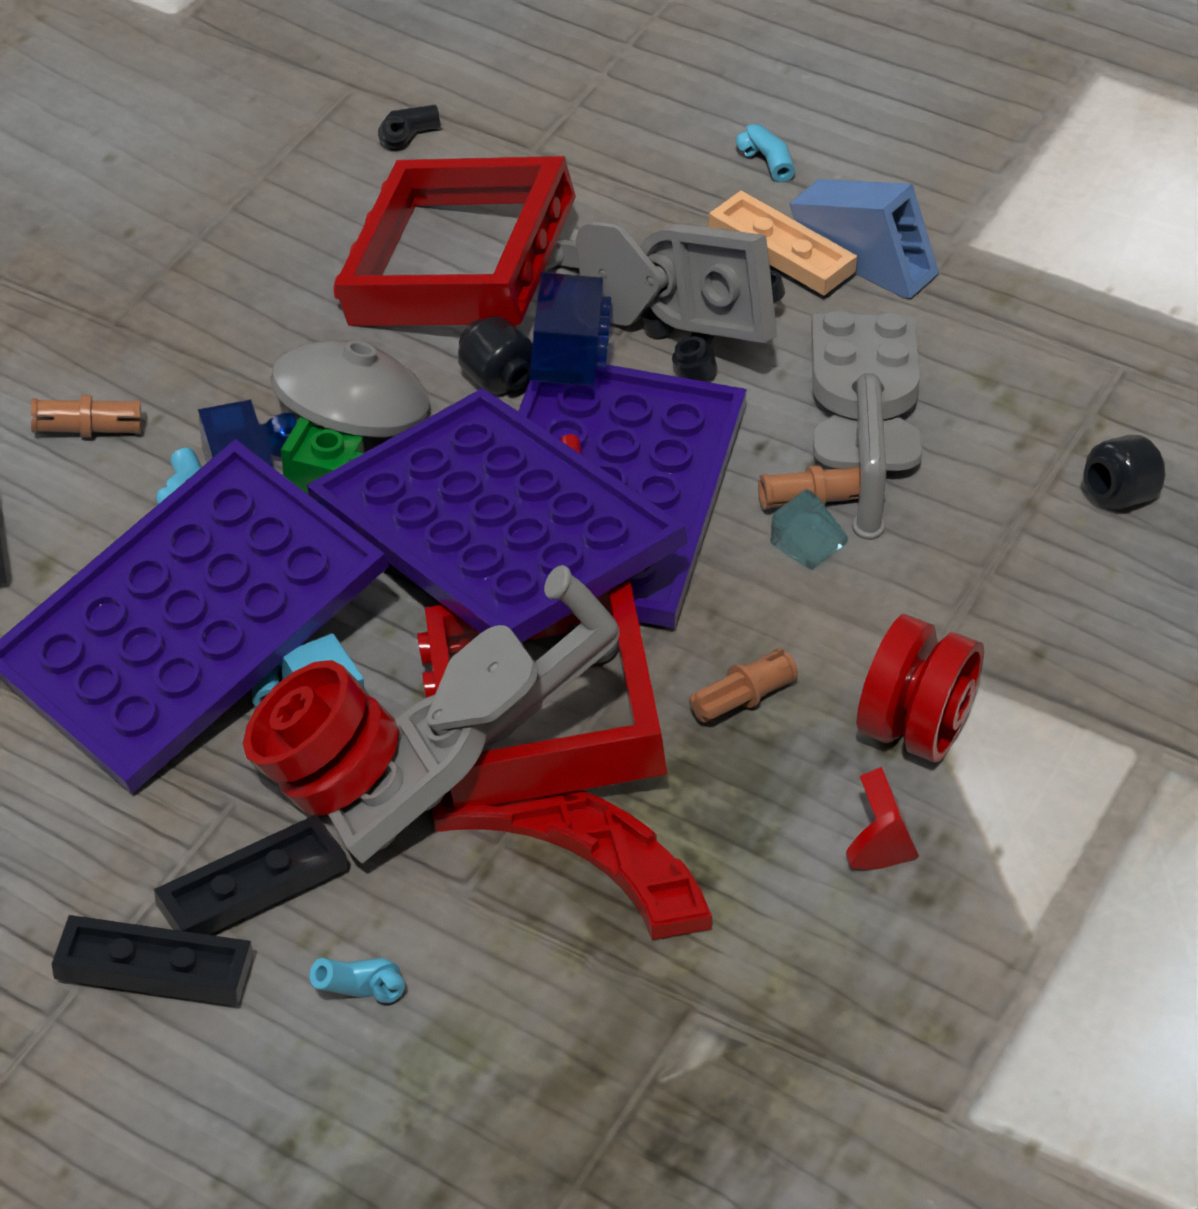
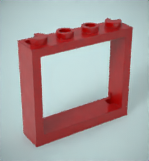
M565 156L396 160L387 180L382 183L381 192L372 210L366 215L365 224L356 242L351 245L349 256L340 274L334 280V297L340 301L348 326L470 325L478 319L495 316L507 319L513 325H521L576 198ZM524 204L493 274L382 275L415 206Z
M630 578L600 595L597 599L613 616L619 626L617 644L633 725L483 751L470 771L450 789L454 808L485 804L486 806H493L668 775L662 733ZM444 605L424 608L427 631L417 633L422 666H432L433 671L422 672L426 698L436 694L450 661V654L458 653L480 634V632ZM572 612L527 640L568 633V625L575 624L576 628L582 622Z

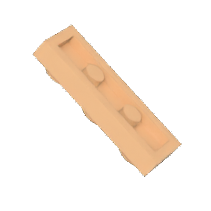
M742 190L719 205L708 215V227L766 235L769 264L822 295H826L856 272L857 255Z

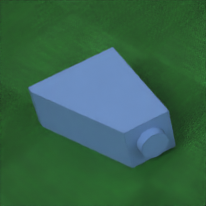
M818 179L789 203L795 221L857 255L856 275L902 298H912L939 273L913 184Z

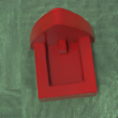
M882 767L861 775L860 779L876 820L866 827L847 848L845 853L851 868L863 870L882 869L916 860L919 854Z

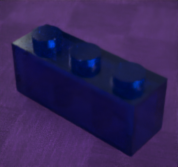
M541 272L529 380L594 386L595 367L606 368L612 297L601 296L602 277Z

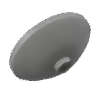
M328 340L303 344L281 355L273 366L271 386L276 396L298 415L332 430L369 437L396 436L425 420L427 416L429 396L416 375L388 353L365 342Z

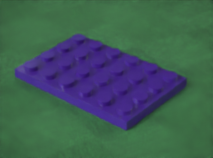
M541 353L518 412L559 440L567 434L579 437L581 441V455L685 525L688 542L686 545L630 577L638 621L675 628L744 412L747 389Z
M484 388L479 389L306 485L310 497L385 553L388 563L478 632L482 633L493 626L504 625L513 631L521 643L572 613L561 600H551L546 597L544 592L546 579L557 566L564 565L568 567L571 575L581 581L597 598L688 543L684 524Z
M235 439L0 638V680L126 790L133 794L283 661L284 656L305 642L383 573L389 565L385 553Z

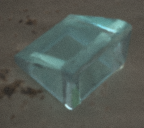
M805 489L777 510L772 517L770 543L810 570H813L848 543L847 534L819 498L809 489Z

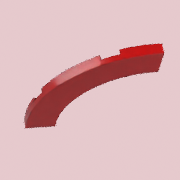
M451 790L443 795L440 802L429 810L435 832L453 830L510 832L553 843L586 859L606 873L622 888L643 918L651 940L712 929V915L704 895L682 860L675 859L657 841V834L628 812L603 798L583 790L493 806H486L485 804L454 808Z

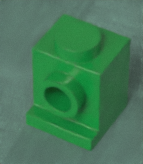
M301 416L281 448L283 476L308 494L306 485L364 454L363 437L313 425V422Z

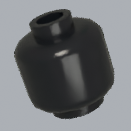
M500 316L488 317L472 322L461 334L458 363L462 370L481 388L494 395L504 394L523 387L529 381L535 363L536 349L531 340L509 320Z
M1125 435L1103 441L1094 446L1087 456L1083 473L1086 488L1095 500L1107 509L1118 510L1144 504L1156 498L1163 488L1166 476L1165 462L1161 452L1151 440L1142 435Z

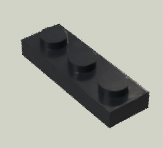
M315 814L155 888L156 906L173 930L209 935L347 870L346 853L318 815Z
M69 915L51 965L53 976L56 980L238 1006L253 954L251 941Z

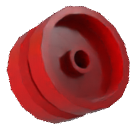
M901 614L892 623L883 637L865 679L857 711L856 725L858 733L883 743H892L903 733L907 752L932 762H940L956 740L975 696L983 667L985 653L983 643L954 632H950L938 642L934 624L907 614Z
M333 660L313 662L295 670L273 687L259 703L246 726L242 745L246 758L266 777L278 783L280 791L294 805L309 815H326L351 804L368 791L382 775L396 751L399 729L394 717L376 699L365 694L362 684L343 665Z

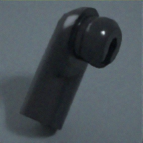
M436 104L391 111L378 129V137L381 143L391 149L401 148L410 140L415 132L440 128V118Z

